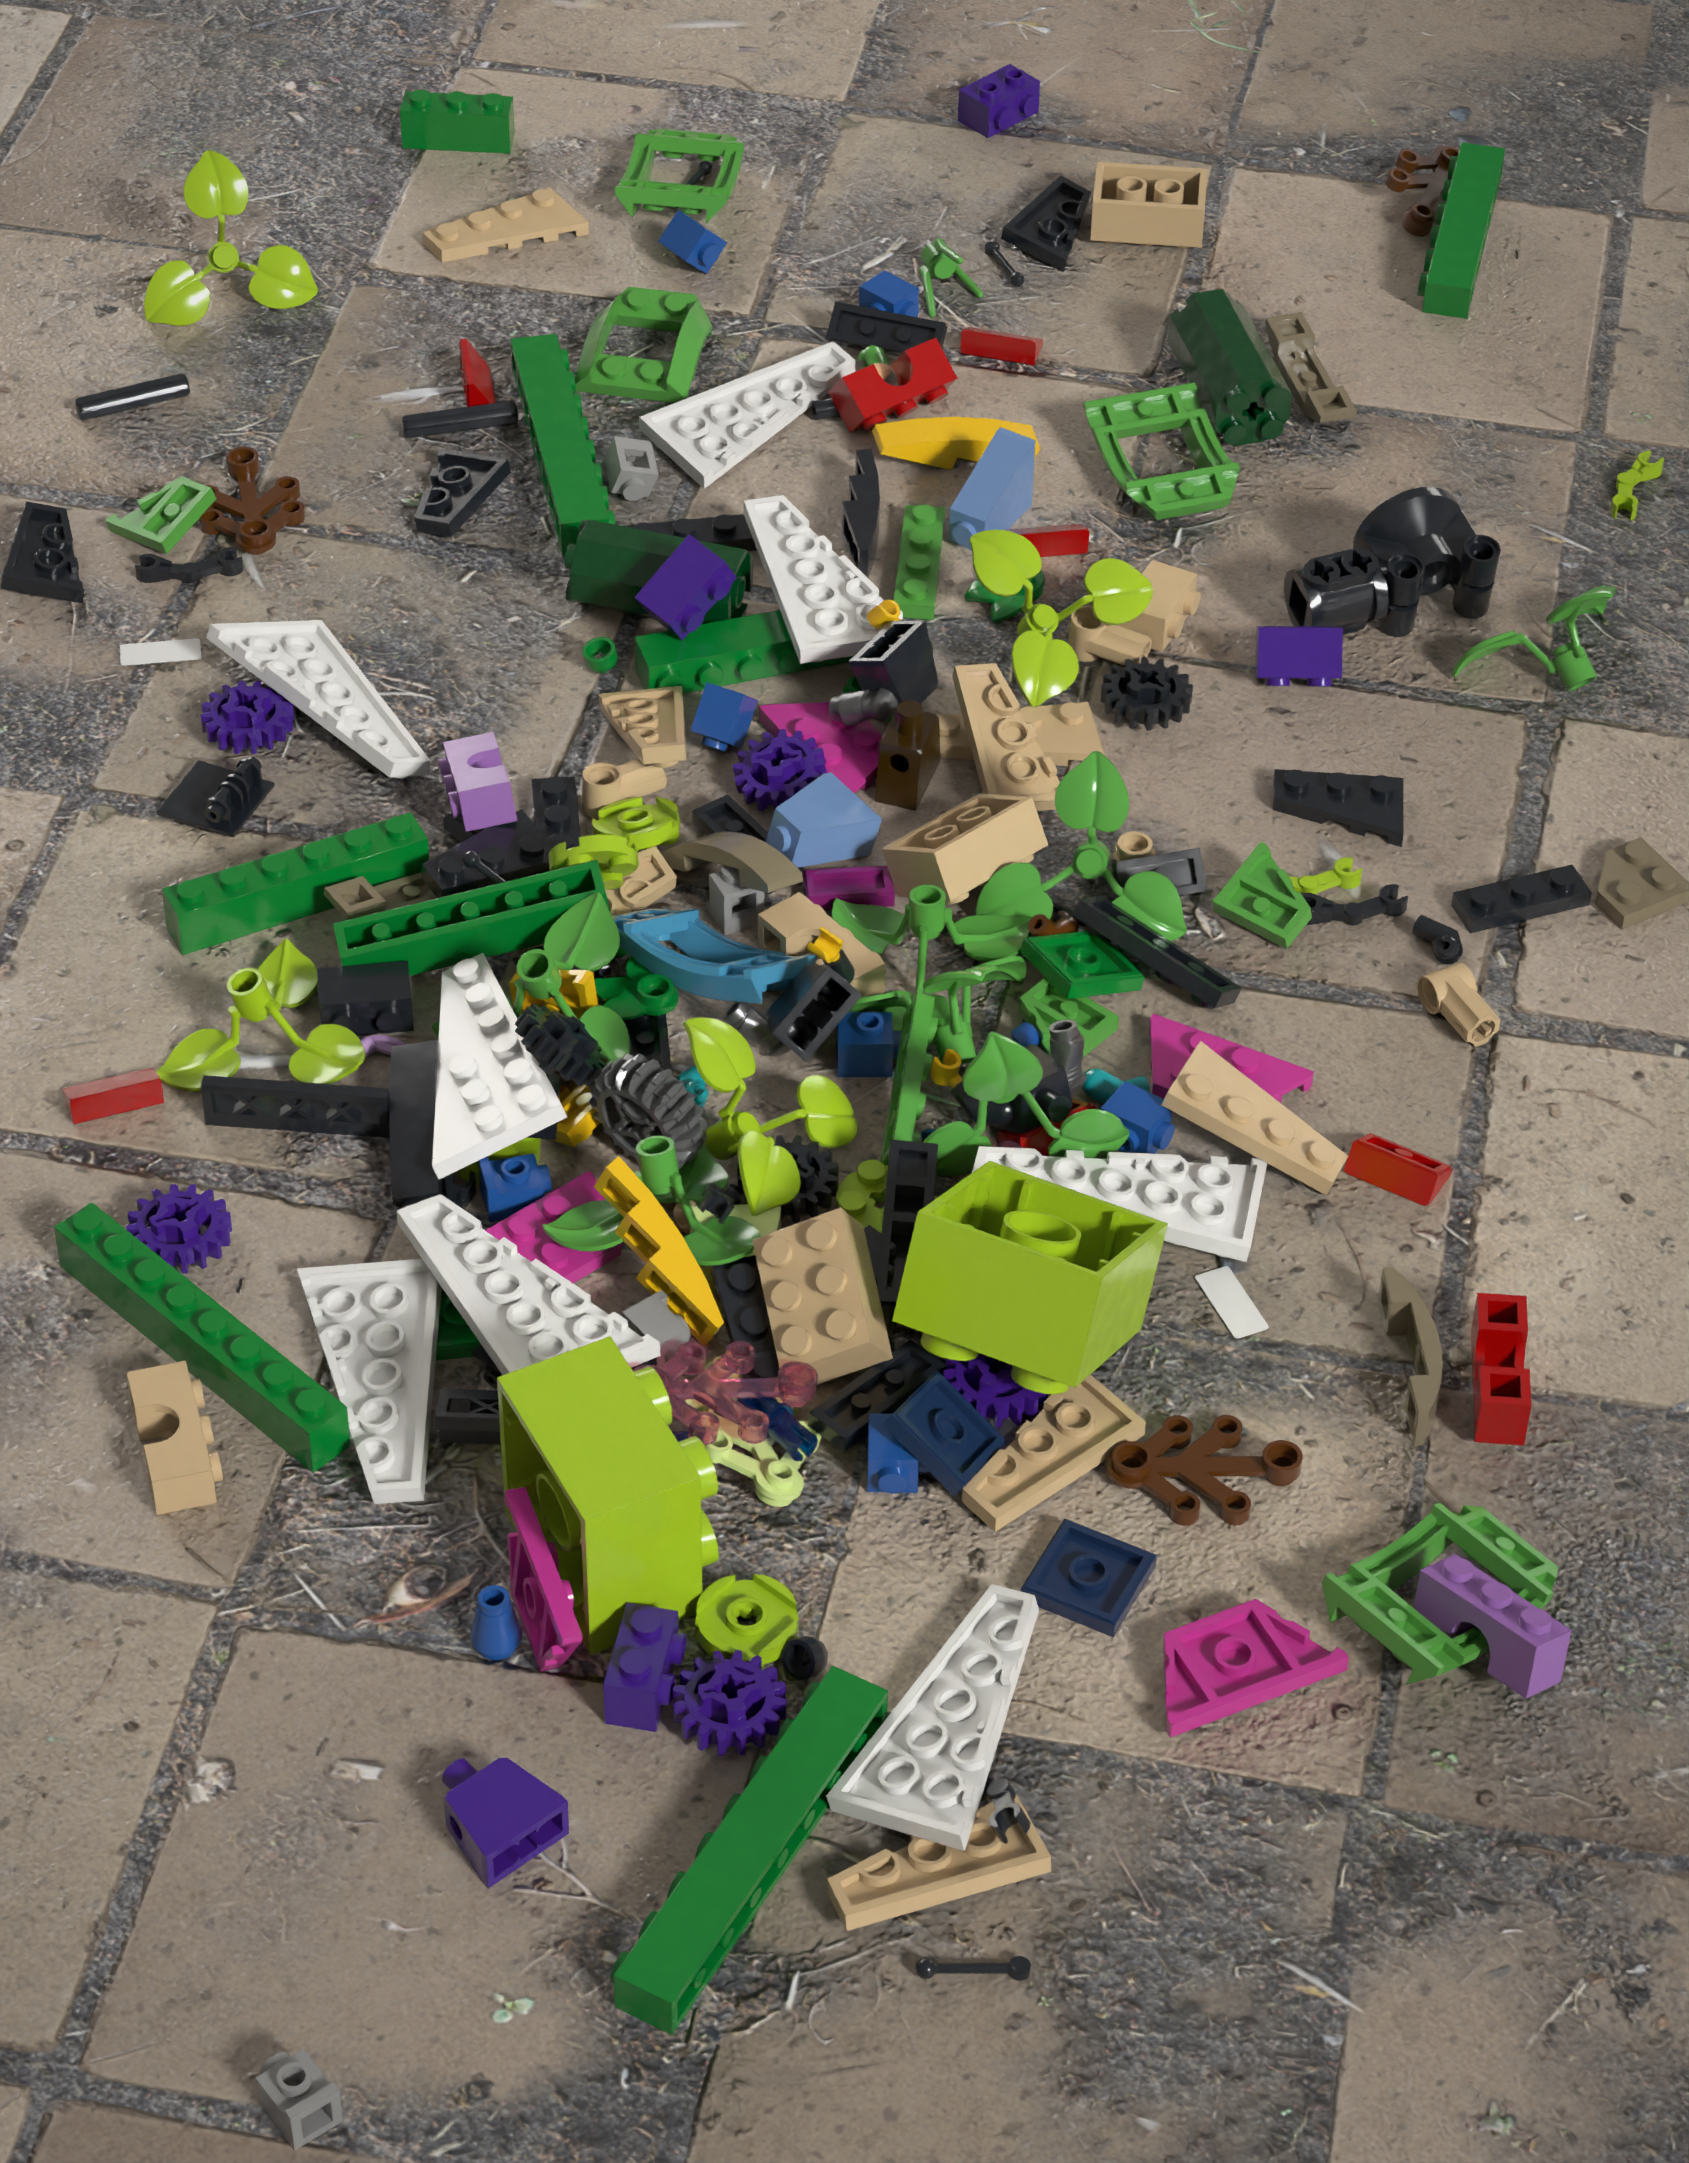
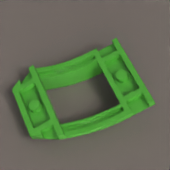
M658 128L649 130V134L636 133L627 170L620 180V185L615 186V195L631 217L636 214L641 204H643L644 209L652 211L664 210L665 206L680 207L679 210L686 214H699L704 209L706 210L707 224L726 204L733 193L741 167L744 142H737L736 137L728 134ZM656 151H662L663 156L670 158L684 157V153L698 154V159L704 161H718L720 156H722L721 168L714 186L649 181Z
M637 287L626 288L597 315L588 332L575 376L576 391L671 403L689 398L688 393L691 381L694 380L703 345L707 336H711L713 330L712 324L697 296L689 293ZM614 325L680 332L671 362L603 354Z
M1195 383L1086 401L1083 404L1097 447L1111 475L1126 494L1157 520L1226 507L1231 501L1240 470L1238 462L1232 463L1219 443L1205 408H1201L1196 395L1197 386ZM1180 428L1188 450L1199 469L1139 480L1129 465L1118 439Z
M1440 1502L1434 1504L1431 1512L1422 1521L1387 1547L1351 1564L1348 1572L1337 1577L1331 1572L1324 1576L1322 1587L1330 1622L1348 1615L1360 1629L1369 1632L1386 1646L1395 1658L1409 1665L1413 1670L1406 1685L1439 1676L1480 1657L1490 1650L1485 1636L1476 1626L1451 1639L1393 1592L1419 1573L1421 1569L1429 1565L1453 1542L1462 1549L1467 1557L1478 1561L1497 1576L1502 1584L1517 1592L1520 1597L1537 1608L1542 1609L1552 1598V1588L1556 1581L1559 1567L1483 1507L1463 1505L1461 1512L1456 1513L1451 1512Z

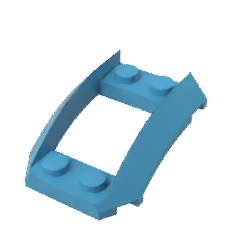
M645 909L612 916L620 934V946L637 962L653 974H661L670 978L675 987L709 999L762 1004V992L767 990L784 991L803 967L814 965V962L817 961V956L814 954L798 957L785 956V952L763 950L729 939L700 920L699 909L683 911ZM670 940L688 956L677 953L658 941Z

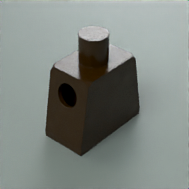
M906 700L897 706L881 739L875 802L914 811L917 810L941 758L939 717L936 714L924 712L923 706L917 701ZM905 759L909 762V769L904 771Z

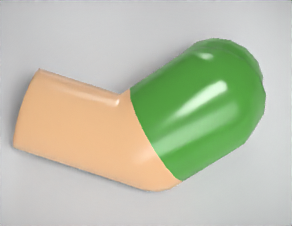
M869 345L866 349L860 351L858 362L865 360V364L861 367L865 368L874 364L882 379L886 381L891 374V368L883 349L875 345Z

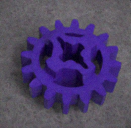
M258 680L252 686H246L244 681H239L238 686L233 688L225 684L222 686V694L211 692L209 694L210 702H204L201 705L202 731L206 733L209 743L218 742V749L221 751L229 746L234 748V754H239L243 748H249L252 754H257V748L263 746L271 750L273 749L274 740L285 742L286 732H293L294 729L293 704L279 693L277 694L270 686L266 689L261 688V681Z
M781 729L778 737L772 738L768 732L763 733L764 741L758 743L752 739L749 740L750 751H739L737 753L739 763L733 764L734 780L738 794H743L747 805L756 801L759 811L765 810L768 805H773L775 810V808L818 777L827 773L822 747L817 748L816 740L813 737L804 741L802 731L799 730L792 737H787L786 730Z
M171 1184L170 1193L163 1194L158 1189L152 1190L153 1200L148 1201L139 1198L137 1200L138 1211L128 1212L129 1225L126 1226V1230L172 1267L179 1266L183 1274L188 1273L190 1264L196 1263L200 1268H206V1257L210 1256L220 1259L222 1257L221 1246H230V1232L232 1231L230 1212L226 1211L224 1199L214 1201L213 1190L208 1189L200 1195L197 1194L195 1184H191L186 1191H179L176 1184Z
M979 1353L977 1358L969 1361L946 1359L947 1366L946 1370H943V1376L985 1419H993L996 1428H1001L1003 1419L1010 1418L1014 1424L1020 1425L1023 1412L1035 1417L1038 1414V1404H1044L1048 1398V1394L1031 1391L1017 1384L1011 1377L1013 1367L1011 1364Z
M736 1650L732 1655V1659H724L720 1651H714L713 1662L708 1664L699 1657L694 1659V1673L682 1670L680 1672V1685L673 1686V1720L675 1724H681L682 1737L688 1739L697 1735V1749L701 1751L710 1744L717 1745L718 1756H724L727 1748L735 1746L740 1756L746 1755V1744L750 1742L762 1749L766 1746V1733L778 1736L780 1720L786 1719L785 1682H777V1669L770 1667L762 1670V1657L758 1655L749 1662L742 1661L741 1650Z

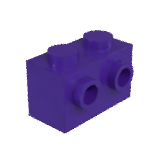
M1009 64L959 89L958 121L986 138H990L1039 112L1040 81L1025 73V71Z
M689 534L634 598L651 617L683 641L690 632L695 631L702 624L705 614L717 600L723 599L728 594L732 583L737 577L724 560Z
M1256 626L1255 676L1257 678H1265V686H1290V678H1307V686H1332V678H1342L1343 628L1340 626Z
M631 1603L626 1604L603 1684L605 1724L657 1732L663 1706H670L673 1699V1686H675L674 1666L675 1664H682L685 1654L686 1634L679 1633L678 1611Z

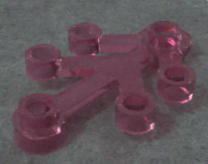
M744 1341L730 1343L726 1347V1353L705 1370L706 1350L702 1345L694 1342L681 1344L677 1348L676 1355L661 1367L642 1365L633 1369V1372L651 1366L656 1370L668 1393L673 1418L688 1426L689 1438L696 1436L704 1445L712 1444L717 1440L719 1419L711 1412L698 1411L681 1399L697 1400L737 1424V1433L741 1440L757 1444L767 1438L769 1428L768 1416L761 1411L751 1410L732 1398L780 1397L781 1401L790 1407H802L814 1398L818 1380L816 1370L803 1362L784 1364L779 1369L777 1378L727 1379L733 1373L745 1374L754 1367L755 1349L751 1344ZM683 1374H699L693 1380H677Z

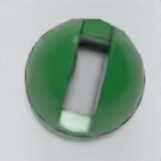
M596 637L584 645L582 654L586 665L591 671L597 674H604L616 666L618 654L615 644L611 639ZM599 654L601 658L596 659L594 656Z

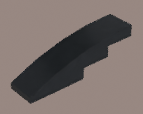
M871 448L856 450L855 475L849 476V501L842 502V537L852 563L869 578L876 557L880 518L879 478Z
M437 1040L393 1046L391 1050L389 1093L392 1200L397 1207L412 1205L439 1194L443 1195L442 1178L438 1179L432 1167L438 1061Z
M890 1140L877 1289L881 1305L896 1306L917 1213L931 1203L934 1198L938 1144Z

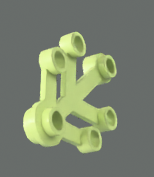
M716 1357L705 1366L700 1381V1388L709 1398L725 1402L736 1423L713 1413L715 1409L713 1402L702 1395H691L686 1399L681 1417L687 1425L707 1430L702 1443L706 1447L713 1463H721L752 1478L755 1484V1493L761 1501L770 1506L785 1507L800 1496L804 1480L798 1469L808 1454L816 1452L822 1436L808 1426V1421L797 1422L789 1438L790 1447L779 1460L772 1445L789 1419H794L798 1416L803 1403L802 1394L788 1386L777 1388L770 1404L771 1410L760 1425L740 1387L743 1378L739 1363L730 1357ZM733 1443L752 1452L755 1459L733 1450Z

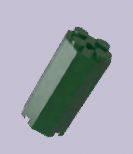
M1224 289L1192 293L1185 300L1188 305L1180 312L1177 308L1169 316L1168 343L1189 383L1196 384V395L1202 407L1205 408L1214 430L1223 436L1226 443L1235 446L1265 442L1267 439L1277 438L1284 430L1283 424L1289 420L1292 393L1247 311L1239 301H1234Z
M589 519L582 520L576 545L569 544L565 554V568L571 569L570 579L566 588V600L581 605L653 618L634 597L685 538ZM699 541L724 560L737 577L732 583L728 594L723 599L717 600L705 614L702 624L745 616L748 604L742 603L745 591L751 592L753 583V555L747 553L748 551L745 549Z

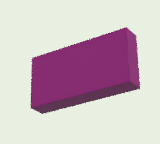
M887 866L803 870L805 896L814 904L820 905L824 910H832L836 898L852 904L883 907L895 906L894 886Z

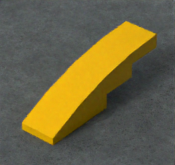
M971 417L915 418L876 424L872 430L880 454L952 470L957 458L978 462L1000 427L1034 439V460L1040 450L1032 425L998 419Z
M618 1156L604 1169L593 1187L624 1217L615 1233L646 1263L636 1279L652 1295L662 1290L667 1295L668 1309L673 1314L682 1316L690 1329V1333L705 1346L724 1324L706 1277L682 1234L653 1193Z

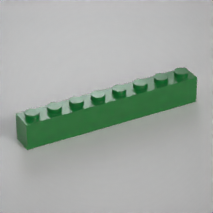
M556 334L510 339L512 374L562 557H565L569 544L576 545L582 520L589 519L616 525L613 510H609L607 487L602 486L600 463H595L593 439H589L587 418L582 416L581 397L579 393H576L573 370L569 371L567 348L560 349Z
M93 1202L54 1226L61 1268L176 1362L186 1360L188 1371L197 1379L200 1378L204 1385L312 1473L316 1472L351 1447L347 1406Z
M833 1665L820 1683L815 1681L811 1684L805 1694L802 1709L796 1718H788L782 1725L777 1736L776 1746L768 1757L762 1755L755 1763L750 1775L749 1784L741 1795L735 1793L730 1798L719 1827L714 1833L707 1832L700 1841L695 1854V1861L687 1872L680 1871L673 1879L666 1902L658 1912L653 1910L648 1914L641 1927L637 1943L630 1952L623 1951L617 1958L610 1975V1980L614 1983L615 2008L670 2035L674 2034L830 1807L826 1795L886 1720L888 1690Z

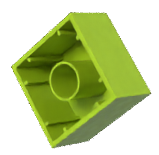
M989 1160L918 1211L892 1321L923 1332L921 1345L936 1356L956 1361H969L977 1358L979 1353L1013 1365L1012 1379L1026 1389L1043 1394L1065 1393L1069 1390L1070 1386L1076 1388L1141 1330L1168 1223Z
M609 1336L497 1377L504 1504L505 1490L526 1487L546 1542L552 1541L555 1544L559 1560L558 1573L561 1581L568 1580L571 1585L574 1599L573 1612L583 1635L582 1642L589 1654L593 1655L615 1646L627 1603L678 1611V1621L695 1615L698 1599L702 1594V1567L717 1562L719 1558L718 1544L713 1528L701 1508V1500L717 1494L718 1480L711 1457L702 1441L698 1437L692 1436L678 1442L668 1425L672 1423L673 1419L672 1407L666 1388L656 1370L648 1366L633 1372L617 1345ZM505 1505V1513L516 1532H518L510 1510Z

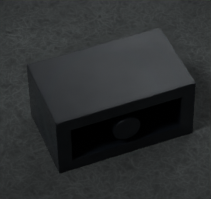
M408 961L317 968L321 1025H341L354 1032L357 1036L414 1031Z

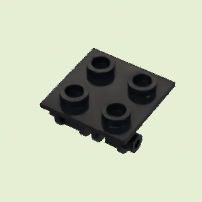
M254 757L241 759L236 765V771L198 760L156 813L162 817L234 838L273 789L275 783L262 779V765Z

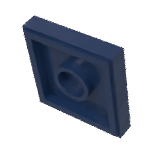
M937 1370L883 1423L953 1496L1007 1442Z
M1064 1518L1021 1587V1592L1035 1595L1039 1608L1114 1637L1155 1569L1157 1555Z

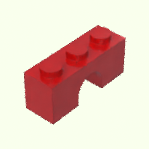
M937 338L905 350L890 365L897 377L898 386L884 381L875 365L872 364L842 377L828 391L850 433L863 427L866 432L873 430L876 424L885 423L887 421L886 417L895 414L897 418L904 417L916 410L918 403L926 400L928 405H931L949 394L947 388L958 377Z
M1477 1293L1471 1328L1474 1442L1521 1446L1525 1444L1531 1411L1530 1369L1524 1368L1528 1336L1527 1296Z

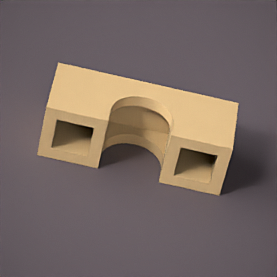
M801 892L758 914V948L785 952V956L798 957L813 954L807 950V944L809 942L814 944L820 935L819 928L824 927L843 940L842 949L855 969V976L850 984L862 994L861 997L883 994L885 992L886 966L881 956L869 950L854 937L849 929L839 925L826 914L820 905L814 904ZM817 956V961L814 962V965H823V960Z
M186 1360L127 1372L131 1406L139 1441L168 1438L160 1442L143 1445L148 1480L156 1514L161 1515L217 1503L214 1483L223 1481V1474L218 1451L208 1453L207 1445L214 1444L209 1415L199 1416L198 1409L205 1408L200 1378L190 1380Z

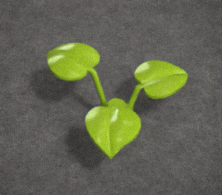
M206 150L185 180L183 189L184 199L188 208L196 216L203 219L218 217L217 243L207 253L208 265L196 275H194L190 265L182 260L165 263L154 273L148 284L144 299L146 320L150 323L185 326L199 321L206 314L210 303L209 290L200 280L212 270L223 274L237 267L254 272L255 274L249 282V292L257 302L269 308H292L314 298L317 295L318 288L306 260L295 249L285 245L269 247L260 254L258 266L240 261L237 249L232 244L225 242V215H238L245 210L249 196L248 186L244 176L232 161L218 152Z
M997 529L976 533L969 539L975 575L988 592L997 596L1010 597L1017 594L1022 587L1025 589L1024 604L1021 607L1025 615L1017 626L1018 638L1012 647L1011 661L1019 689L1030 706L1038 707L1048 699L1064 692L1077 677L1079 663L1075 651L1067 642L1060 639H1052V633L1056 630L1059 623L1085 604L1092 602L1093 614L1099 622L1108 625L1125 624L1137 618L1147 608L1153 596L1151 582L1137 569L1122 560L1105 558L1095 562L1085 574L1084 586L1089 595L1083 596L1063 611L1056 613L1049 605L1032 604L1033 585L1029 579L1035 577L1040 572L1042 561L1037 549L1029 540L1017 533Z
M285 938L264 960L258 970L255 968H243L233 973L228 979L227 989L234 1002V1005L228 1008L231 1016L230 1038L219 1029L206 1028L195 1031L177 1044L164 1065L156 1072L162 1082L185 1091H201L203 1075L232 1077L241 1065V1058L233 1049L240 1042L241 1017L251 1022H260L271 1015L293 1044L300 1048L289 1060L290 1072L297 1082L335 1083L356 1071L359 1065L363 1064L365 1049L354 1032L336 1024L317 1026L311 1031L305 1041L297 1035L279 1012L281 1006L293 1008L305 1003L318 989L317 967L289 939Z
M697 1017L686 1020L682 1024L689 1037L694 1064L702 1079L711 1088L719 1092L729 1093L735 1090L727 1105L718 1111L721 1120L705 1131L707 1135L705 1145L708 1151L719 1160H728L738 1154L741 1180L751 1216H757L767 1210L790 1202L796 1197L800 1189V1174L796 1162L789 1151L781 1146H774V1139L771 1136L765 1137L762 1133L795 1119L804 1118L806 1133L811 1141L819 1142V1146L825 1148L842 1147L852 1141L858 1132V1121L854 1117V1110L842 1090L830 1079L820 1075H811L803 1079L797 1087L796 1096L801 1109L794 1110L759 1125L752 1114L740 1111L734 1112L736 1105L746 1091V1084L743 1079L753 1075L756 1070L754 1055L746 1039L734 1027L717 1019Z

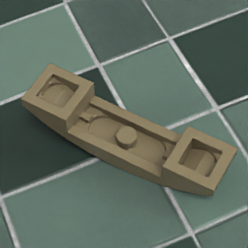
M1299 312L1266 318L1265 326L1278 368L1292 396L1303 412L1318 423L1356 417L1357 410L1343 386H1334L1314 350L1315 335L1303 313Z
M712 833L673 846L661 853L672 869L684 872L711 863L737 868L739 870L740 886L766 893L803 882L802 872L784 854L766 842L743 833Z
M422 872L374 887L361 876L324 888V896L346 920L437 899L423 881Z
M1384 1267L1382 1269L1378 1303L1386 1335H1406L1416 1375L1409 1376L1405 1413L1413 1445L1421 1446L1424 1445L1431 1432L1437 1410L1443 1368L1440 1338L1429 1309L1414 1287L1393 1267Z

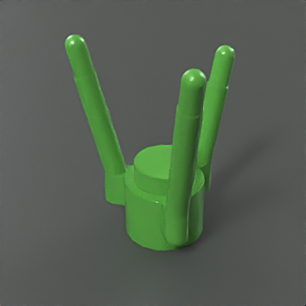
M941 238L936 239L935 242L928 244L923 249L921 259L924 265L918 269V272L923 279L929 317L933 318L936 315L931 282L932 276L938 279H946L955 274L976 297H983V292L958 265L963 263V258L950 249Z

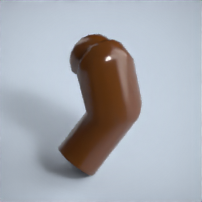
M1058 911L1057 913L1061 918L1057 921L1052 916L1049 920L1043 914L1033 916L1028 923V929L1035 937L1078 932V922L1067 911Z

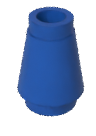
M491 1585L483 1588L478 1595L470 1640L474 1648L483 1657L490 1660H501L514 1653L521 1642L522 1630L508 1591L501 1586Z

